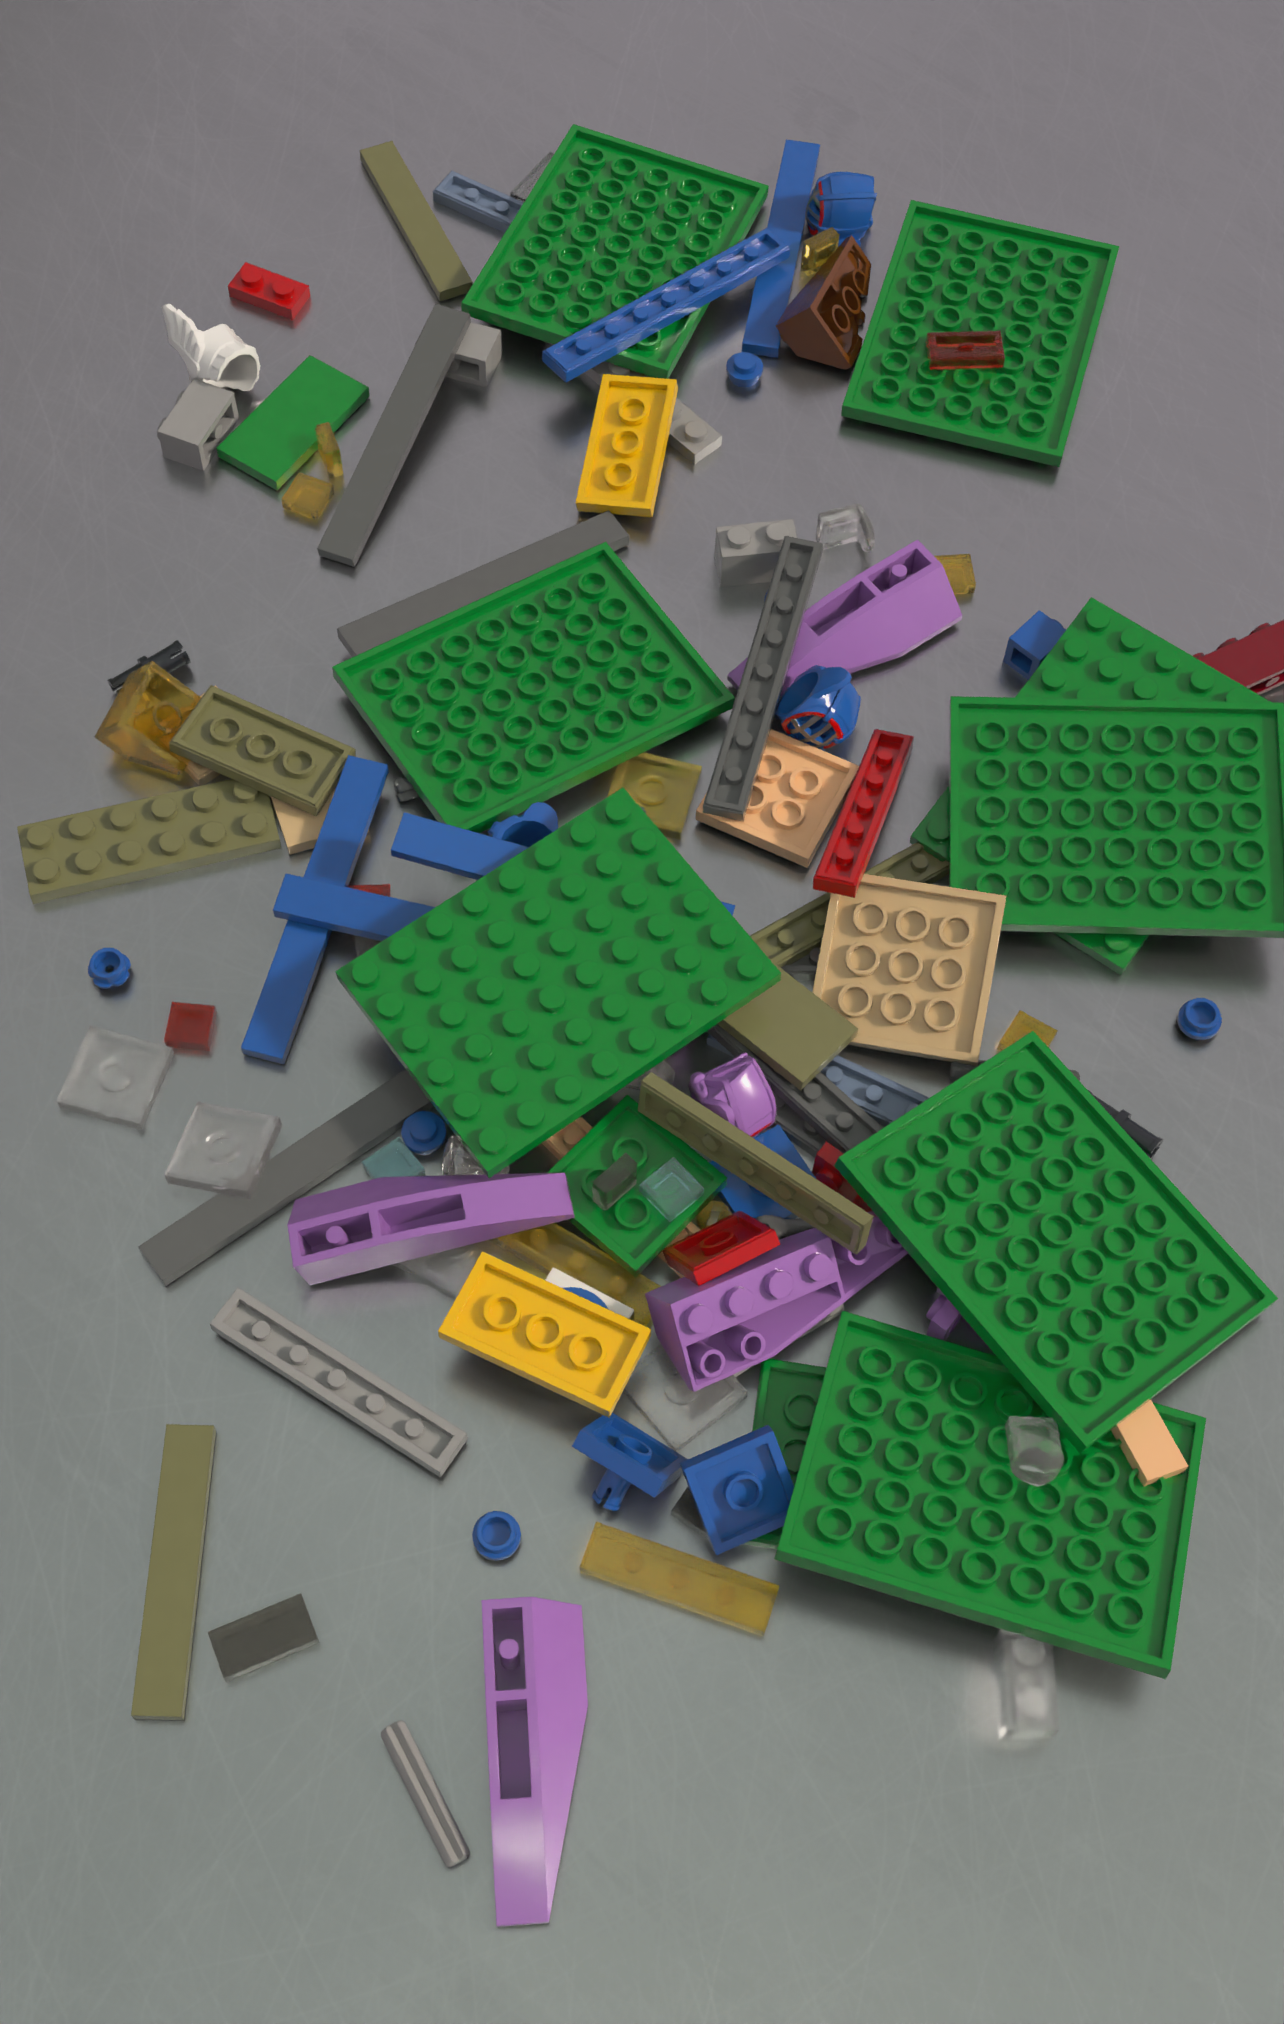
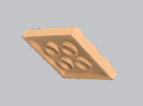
M771 729L744 821L703 813L706 794L696 810L695 820L808 868L843 805L859 766Z

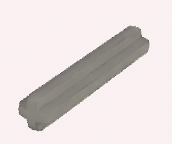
M400 1720L388 1725L381 1731V1738L444 1864L447 1867L455 1866L470 1855L469 1848L406 1723Z

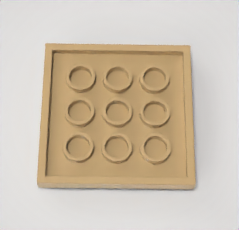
M869 874L863 875L855 898L831 893L812 993L858 1028L856 1037L848 1045L978 1066L1006 896Z

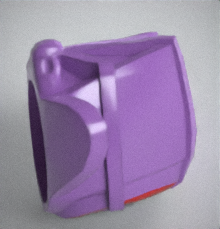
M746 1052L716 1068L708 1070L706 1073L695 1072L691 1075L688 1084L691 1098L752 1138L775 1122V1097L760 1066Z

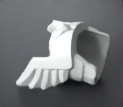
M165 304L161 307L166 324L168 342L184 360L189 373L190 383L193 379H197L223 389L232 388L242 391H251L254 384L259 379L261 367L256 348L244 343L235 334L234 330L230 329L226 324H218L206 331H201L196 328L194 322L180 309L177 310L171 304Z

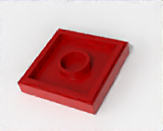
M738 1211L664 1248L665 1250L662 1252L670 1267L700 1286L781 1244L774 1229L748 1214Z

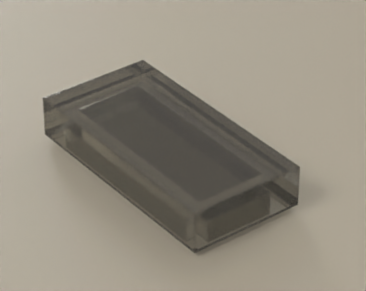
M301 1593L208 1632L221 1673L226 1682L319 1643Z

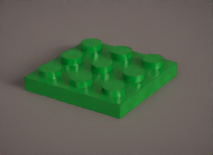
M626 1095L547 1172L566 1174L575 1218L567 1220L635 1278L727 1185L728 1177L683 1140L638 1111V1103L629 1095Z

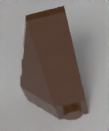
M852 235L841 243L786 307L776 324L781 339L791 347L796 356L844 370L852 367L862 348L863 339L858 335L859 325L865 323V313L861 310L862 298L868 295L871 272L870 261Z

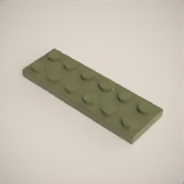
M233 779L17 826L29 894L33 904L282 848L269 795Z

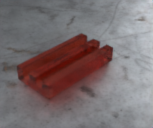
M1001 331L927 333L926 347H928L927 355L930 358V370L1003 368L1005 355Z

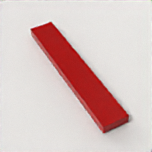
M874 729L813 877L814 890L855 898L913 749V736Z

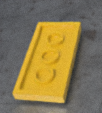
M603 374L575 502L578 511L604 513L609 510L612 514L653 517L678 392L677 379Z
M482 1251L440 1326L438 1335L439 1338L610 1418L651 1337V1329Z

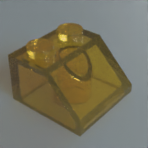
M151 661L128 675L94 737L127 761L180 775L184 773L190 760L171 752L169 742L200 701L201 697L155 662Z

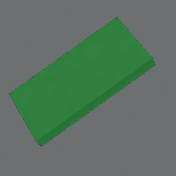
M309 355L216 447L217 455L224 461L278 491L370 397L369 387Z
M767 1359L761 1362L752 1431L766 1425L771 1427L793 1485H795L826 1367ZM783 1526L744 1544L777 1549Z

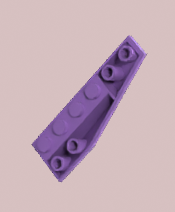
M918 539L856 575L805 611L781 696L794 682L796 677L814 665L826 668L842 667L850 673L902 657L962 620L961 610L943 565ZM748 657L727 676V680L737 691Z
M565 1173L495 1174L491 1178H488L486 1174L380 1177L295 1199L287 1226L293 1268L309 1285H314L575 1218Z
M870 1211L868 1213L874 1217L867 1244L858 1254L851 1252L818 1229L813 1228L780 1239L781 1245L700 1286L683 1277L647 1292L645 1296L658 1340L689 1390L695 1392L774 1357L908 1254V1252L876 1214Z
M537 1597L481 1600L497 1927L549 1923L588 1709L582 1605Z

